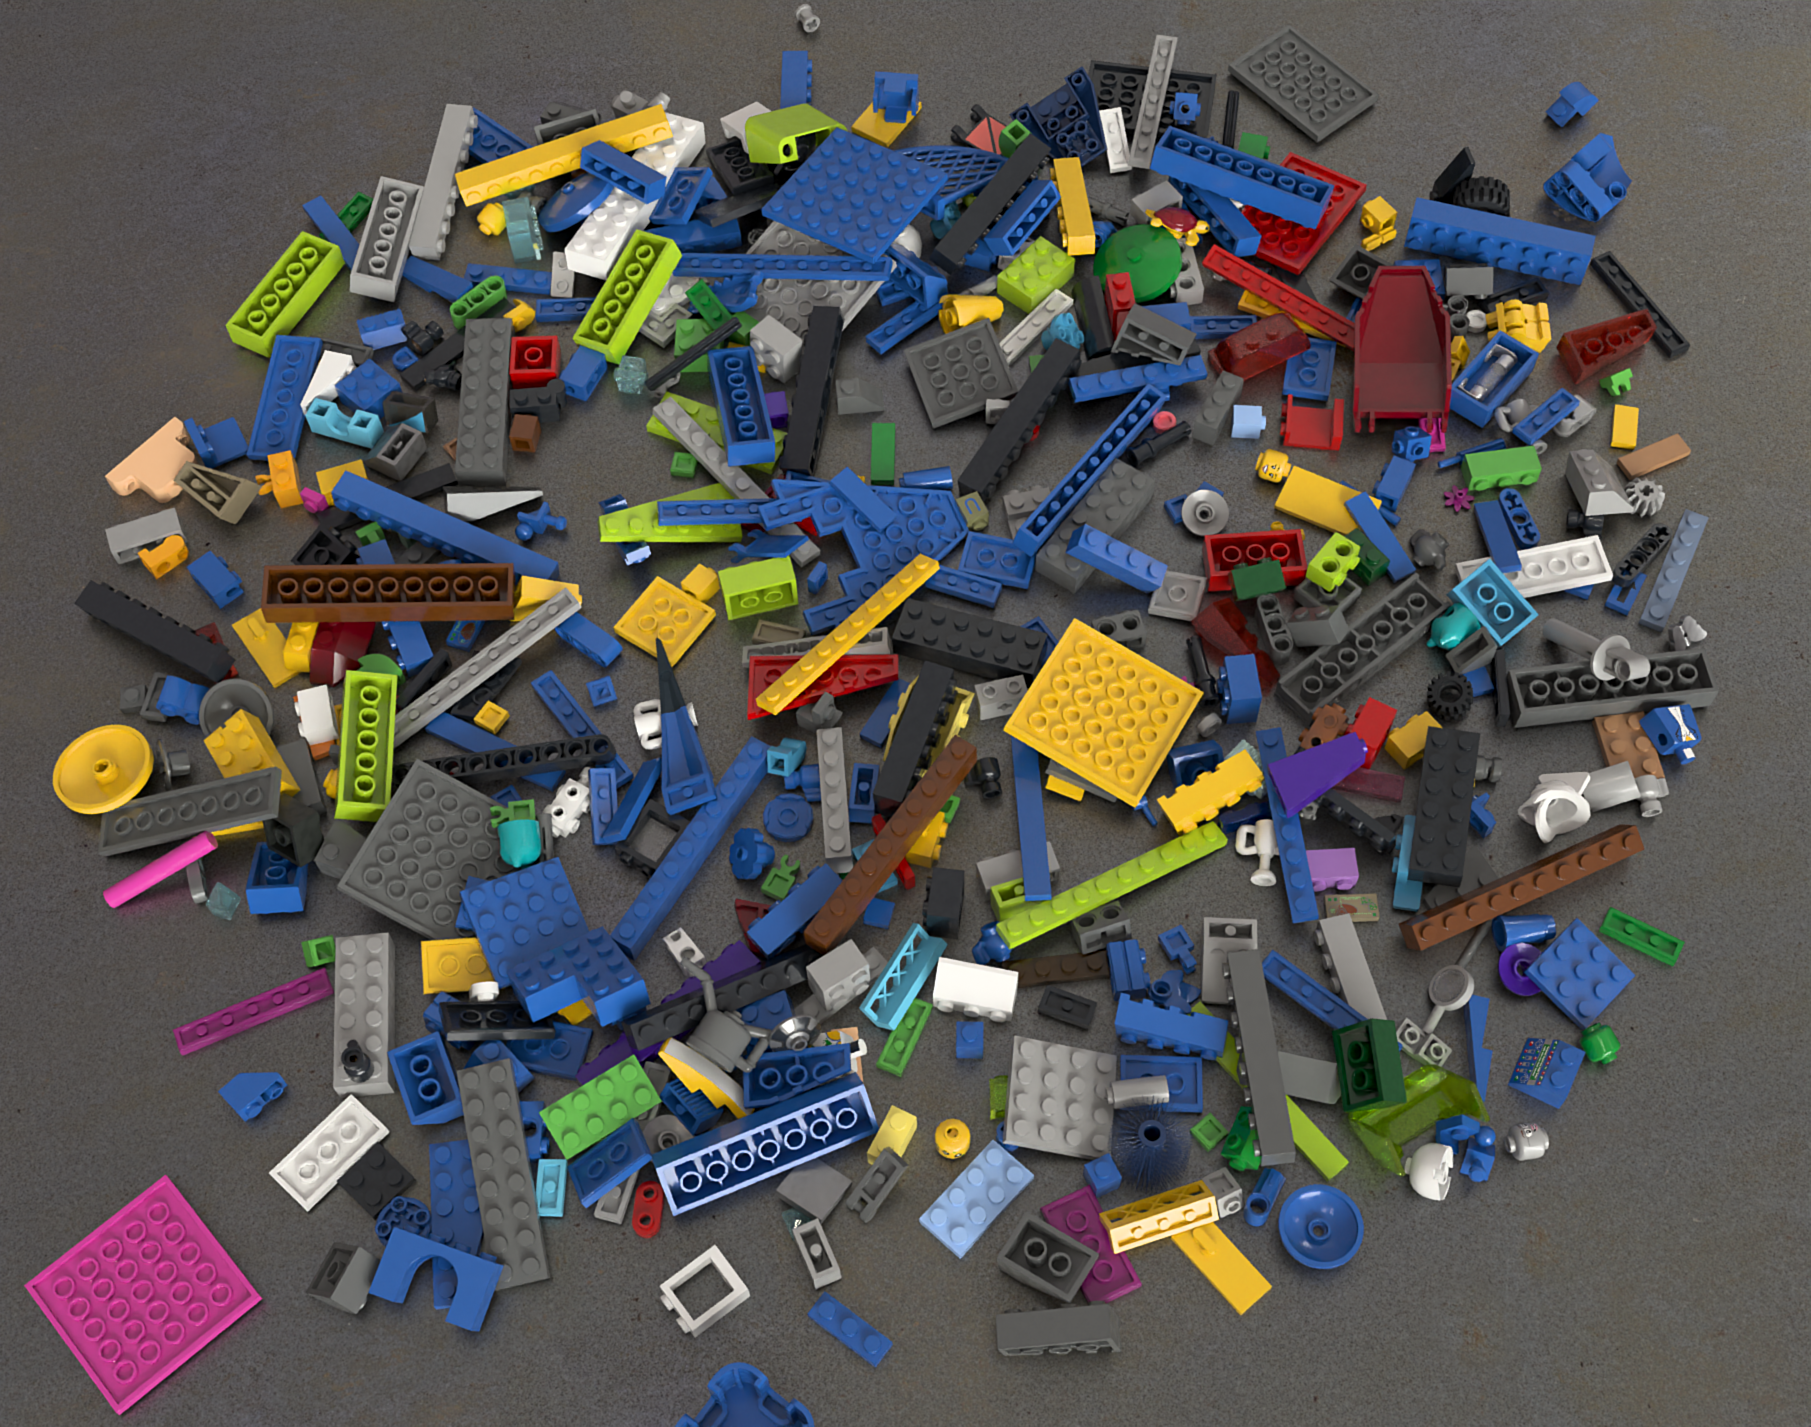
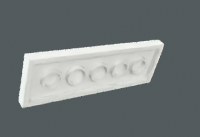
M1598 535L1517 551L1522 564L1521 571L1503 573L1524 598L1611 581L1613 577ZM1491 557L1456 563L1455 570L1459 582L1461 583L1488 559H1491Z

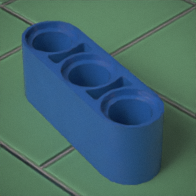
M575 612L554 628L562 639L602 667L606 668L623 651L622 646L615 638L578 612Z

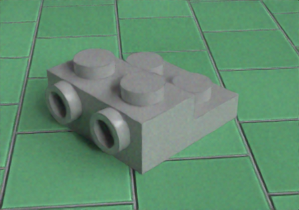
M1040 485L1031 487L1029 491L1020 493L1019 490H1011L1003 496L1002 507L1012 540H1014L1021 525L1050 494L1049 487L1043 488Z

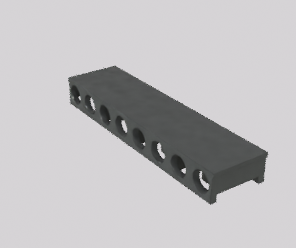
M1415 573L1348 626V633L1339 644L1323 645L1282 677L1277 683L1274 694L1310 727L1315 722L1311 718L1319 706L1323 708L1327 704L1331 707L1333 703H1340L1429 632L1433 621L1436 618L1442 617L1451 606V603L1449 601L1445 603L1419 580V575Z

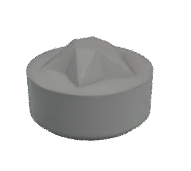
M1216 713L1204 716L1200 720L1197 731L1203 737H1208L1220 727L1222 720Z

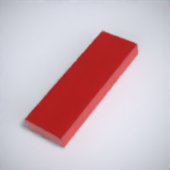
M881 814L872 817V830L877 837L886 825ZM904 857L895 871L905 889L909 890L915 887V875Z

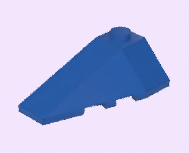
M850 1044L811 1047L801 1051L786 1050L763 1053L756 1063L755 1069L753 1068L749 1073L743 1071L744 1108L750 1109L775 1105L851 1071ZM744 1055L743 1058L747 1059L749 1055Z

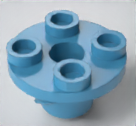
M956 201L944 206V219L939 221L933 219L930 222L931 231L938 239H943L962 216Z
M1071 313L1056 315L1051 322L1050 328L1047 327V330L1042 333L1041 341L1046 350L1049 349L1055 338L1080 349V344L1084 342V335L1078 329Z

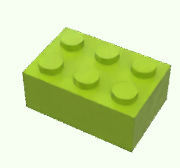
M1040 236L997 275V293L1027 314H1030L1055 289L1059 290L1074 276L1075 258L1068 256L1066 252Z
M789 555L786 558H771L759 562L753 561L746 565L727 567L724 570L718 571L728 620L799 604L796 578Z

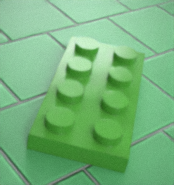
M632 1055L543 1109L539 1114L566 1160L614 1132L630 1119H635L661 1103L662 1100L635 1055Z

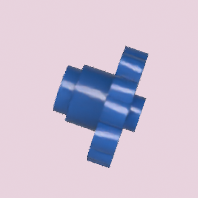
M740 828L734 835V844L730 846L729 861L733 864L732 872L738 879H756L761 874L762 868L773 863L775 851L773 846L763 842V834L758 829Z

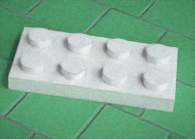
M351 1094L275 1166L269 1174L308 1212L338 1183L337 1180L389 1133V1130Z

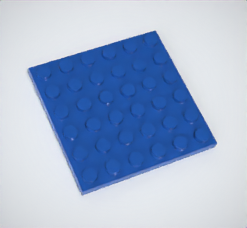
M836 127L761 209L762 216L874 264L947 181V173Z

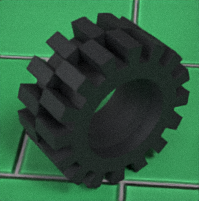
M1447 671L1446 676L1443 677V674L1440 673L1438 674V679L1433 677L1431 684H1428V706L1431 707L1433 714L1437 712V717L1441 718L1444 715L1445 720H1450V716H1453L1454 720H1456L1459 714L1463 717L1466 715V710L1470 711L1471 704H1473V688L1471 682H1467L1466 676L1463 675L1460 678L1458 672L1451 676V671ZM1446 689H1455L1460 693L1459 699L1452 703L1444 702L1440 695Z

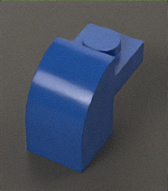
M1573 82L1559 92L1561 96L1545 112L1562 128L1577 112L1584 116L1599 100L1581 82Z

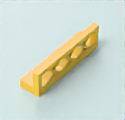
M1202 1180L1099 1213L1100 1221L1108 1232L1110 1247L1114 1254L1219 1220L1215 1196ZM1199 1191L1201 1192V1194L1195 1196L1190 1195ZM1169 1201H1173V1202H1174V1203H1171V1204H1163V1203H1166V1202H1169ZM1141 1210H1149L1143 1213L1138 1212ZM1117 1218H1121V1219H1122V1220H1119V1221H1116V1222L1111 1223V1220H1114V1219H1117Z

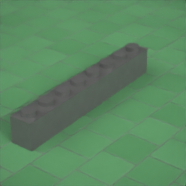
M1260 950L1227 953V963H1222L1224 979H1229L1230 987H1226L1228 1004L1233 1003L1234 1012L1230 1013L1232 1028L1238 1029L1239 1037H1235V1047L1237 1053H1242L1243 1062H1239L1241 1079L1246 1078L1247 1087L1243 1088L1245 1104H1250L1252 1113L1248 1114V1124L1250 1131L1255 1130L1256 1140H1252L1254 1157L1260 1158L1261 1166L1294 1163L1296 1150Z

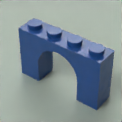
M405 1224L403 1229L394 1227L368 1293L392 1302L403 1303L417 1268L430 1258L444 1257L453 1265L458 1279L457 1290L445 1321L470 1331L479 1332L504 1265L496 1263L497 1257L485 1252H481L480 1256L471 1254L472 1248L457 1242L454 1247L445 1244L446 1238L432 1233H430L429 1238L419 1235L421 1231L419 1228Z

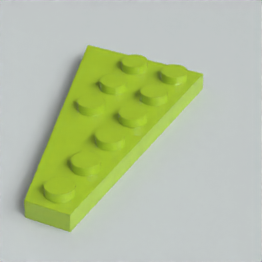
M720 483L599 516L597 521L600 542H741L743 536L741 524L659 526L657 501L735 499Z

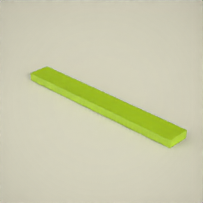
M1201 1002L1191 1008V1012L1213 1016ZM1227 1032L1223 1058L1217 1057L1216 1061L1243 1089L1247 1086L1240 1084L1237 1075L1240 1053L1236 1052L1235 1038ZM1286 1095L1294 1145L1328 1182L1346 1167L1349 1161Z

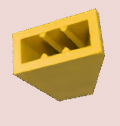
M521 576L515 588V620L509 621H522L564 588H567L581 605L582 595L579 594V585Z

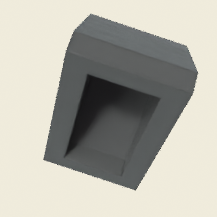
M1482 626L1447 653L1446 657L1454 671L1462 675L1491 664L1498 646L1486 626Z

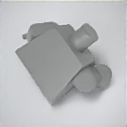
M625 88L620 95H616L612 99L610 107L613 109L616 119L659 104H662L665 111L668 108L670 98L660 92L649 103L637 96L636 93H631L629 89Z

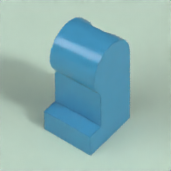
M785 737L781 741L780 746H771L767 750L768 773L789 777L805 758L806 742Z

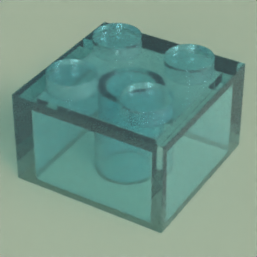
M528 197L502 201L507 234L515 264L540 260V250H544L541 236L537 237L541 231L538 220H534L537 218L535 205L530 206Z

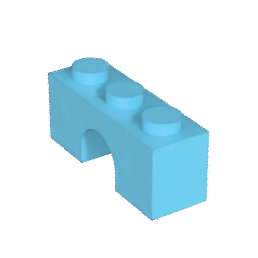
M318 398L314 399L305 415L312 432L371 449L384 433L378 415L357 409L351 418L344 415L338 409L336 403Z

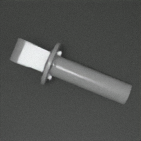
M1556 618L1549 619L1543 627L1542 632L1546 639L1591 660V671L1598 679L1611 680L1616 677L1620 681H1629L1646 677L1650 672L1648 659L1644 655L1630 650L1628 640L1621 635L1612 634L1600 640Z

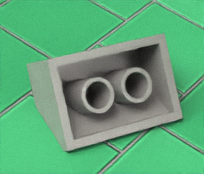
M1593 449L1569 451L1565 475L1585 516L1633 512L1634 508L1611 465Z

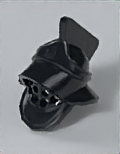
M815 132L795 137L798 160L783 164L767 163L769 170L778 179L787 182L813 154L816 146ZM788 144L783 147V154L787 157L791 152Z

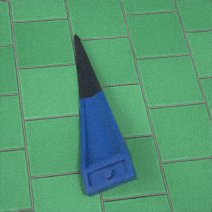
M656 638L662 731V794L667 813L673 815L717 798L713 774L662 641Z

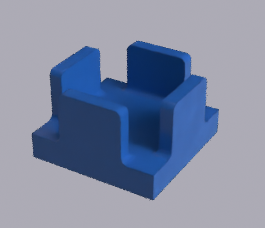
M875 71L873 113H878V109H885V122L905 123L908 111H912V115L916 116L919 108L918 74Z

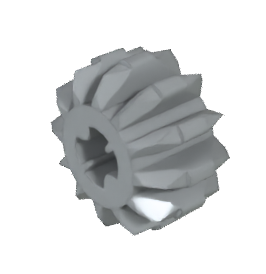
M1646 476L1642 480L1636 477L1632 482H1629L1624 491L1634 508L1631 515L1637 512L1642 518L1645 514L1651 517L1655 512H1658L1665 499L1662 485H1655V480L1648 481Z

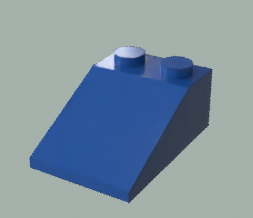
M257 842L245 889L250 914L303 911L307 895L308 863L300 868L270 850L267 842Z

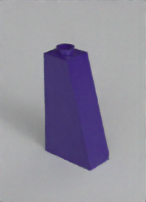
M1356 732L1268 764V775L1287 818L1298 813L1365 763L1368 749L1363 738L1359 739Z

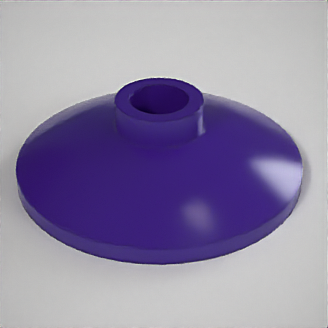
M1516 943L1507 947L1501 953L1498 960V973L1503 984L1513 993L1522 996H1530L1540 992L1541 989L1524 971L1542 952L1526 943ZM1517 967L1522 969V976L1517 972Z

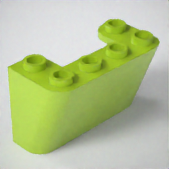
M809 104L795 105L751 116L745 123L750 162L783 164L798 160L795 137L815 132L816 146H820L836 127L845 131L847 129L841 123ZM786 144H788L791 149V152L787 157H785L783 154V147Z

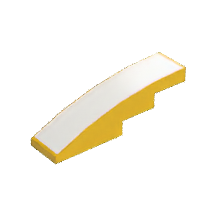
M672 1037L664 1040L658 1052L659 1056L691 1093L701 1089L716 1108L726 1104L738 1119L753 1114L755 1108H744V1089L717 1065Z

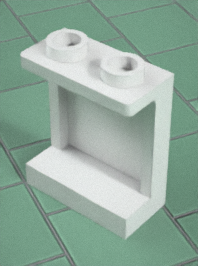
M754 102L721 118L725 136L728 139L734 136L741 139L744 151L749 154L745 133L747 119L751 116L771 111L759 102Z

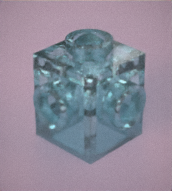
M623 355L619 368L616 367L614 371V381H617L618 390L628 394H641L643 386H646L645 381L648 379L645 359Z

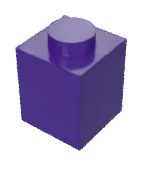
M785 391L764 394L772 428L788 427L787 419L789 413Z

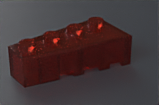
M1644 309L1566 332L1562 335L1556 348L1576 385L1649 342L1657 326L1648 309Z

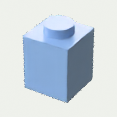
M1234 405L1231 417V438L1259 439L1260 431L1265 430L1266 416H1262V406Z

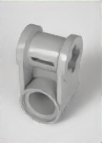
M1576 395L1574 397L1580 400L1579 406L1552 427V430L1559 437H1569L1578 428L1585 425L1594 416L1597 409L1580 395Z

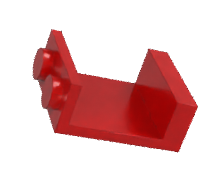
M1129 272L1106 275L1104 300L1114 342L1128 315V311L1131 310L1135 303Z
M1288 394L1287 402L1282 403L1281 417H1285V420L1280 424L1279 436H1284L1283 446L1339 451L1343 437L1344 399H1335L1331 410L1292 406L1293 395Z

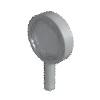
M1458 965L1446 966L1439 970L1432 978L1429 986V996L1436 1005L1422 1028V1031L1426 1034L1433 1033L1445 1010H1456L1465 1005L1471 998L1474 991V979L1463 967Z

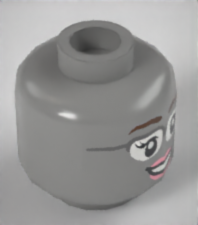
M1534 1122L1511 1126L1508 1136L1504 1138L1507 1152L1512 1153L1520 1161L1540 1158L1549 1147L1546 1130L1543 1127L1540 1128Z

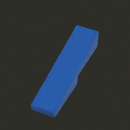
M412 255L406 260L402 276L429 293L433 290L452 303L474 288L472 282Z
M1472 995L1468 1002L1463 1005L1472 1107L1480 1110L1486 1097L1493 1050L1482 1048L1490 999Z

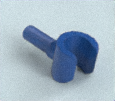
M1143 795L1137 807L1132 806V809H1142L1152 826H1155L1158 822L1150 812L1147 798Z

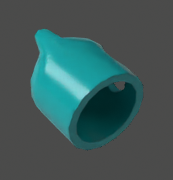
M1456 602L1447 609L1442 617L1436 618L1431 624V637L1426 644L1430 648L1438 646L1451 651L1481 628L1480 623L1471 610L1465 605Z
M528 819L513 820L498 825L500 855L503 861L516 868L521 867V869L531 867L540 857L542 850L539 822Z

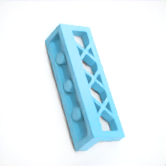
M913 923L859 1009L877 1027L895 1030L948 944L942 938L929 936L919 924ZM917 934L922 940L918 947L913 949V939ZM906 955V966L903 970H900V960L902 956ZM889 977H893V986L890 991L886 992V982ZM879 998V1009L874 1013L870 1007L875 999Z

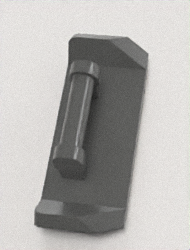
M1278 1050L1286 1095L1329 1104L1336 1103L1341 1096L1337 1062ZM1240 1053L1237 1075L1240 1084L1247 1086L1246 1078L1241 1079L1239 1062H1243L1242 1053Z

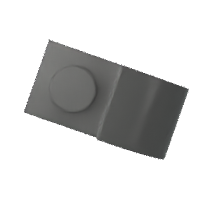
M827 692L822 695L818 702L803 705L796 712L797 725L816 735L817 729L834 728L843 716V712L837 710L834 705V696Z

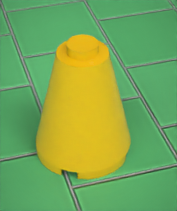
M948 294L940 299L939 304L943 303L942 309L939 310V320L943 332L947 334L987 318L990 319V322H993L1001 317L1004 307L1002 301L996 296Z

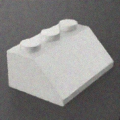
M939 957L933 993V1006L944 1012L960 1011L970 1017L986 1016L995 1022L1011 1021L1017 996L1018 972Z

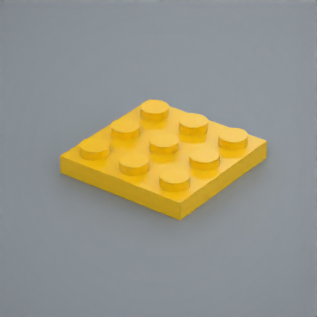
M657 576L613 628L616 634L656 658V638H659L662 641L670 665L673 667L716 616V612L711 607Z

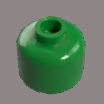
M1598 1022L1580 1032L1582 1036L1579 1039V1044L1591 1062L1601 1061L1604 1065L1617 1058L1615 1052L1620 1049L1621 1044L1609 1025H1601Z

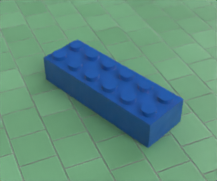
M746 346L707 351L708 375L728 467L775 462V439L753 347Z

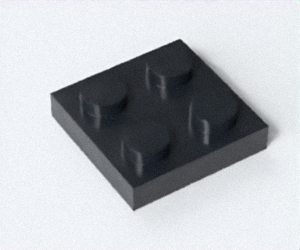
M377 1142L337 1182L376 1220L382 1209L393 1198L401 1196L416 1182V1179Z

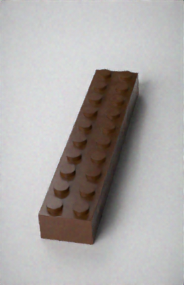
M514 564L264 565L261 610L266 623L515 620L516 577Z

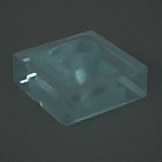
M795 1208L781 1213L792 1241L794 1240L792 1229L813 1221Z

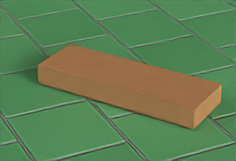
M1677 433L1618 458L1617 465L1627 478L1632 480L1688 456L1691 450Z

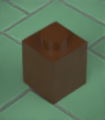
M515 414L509 435L512 449L535 453L541 434L538 417L529 414Z

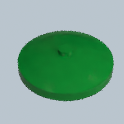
M1150 224L1134 225L1116 232L1102 244L1094 259L1093 273L1094 276L1099 275L1102 292L1105 295L1107 274L1129 272L1135 303H1142L1158 297L1171 287L1182 267V253L1176 238L1166 229Z

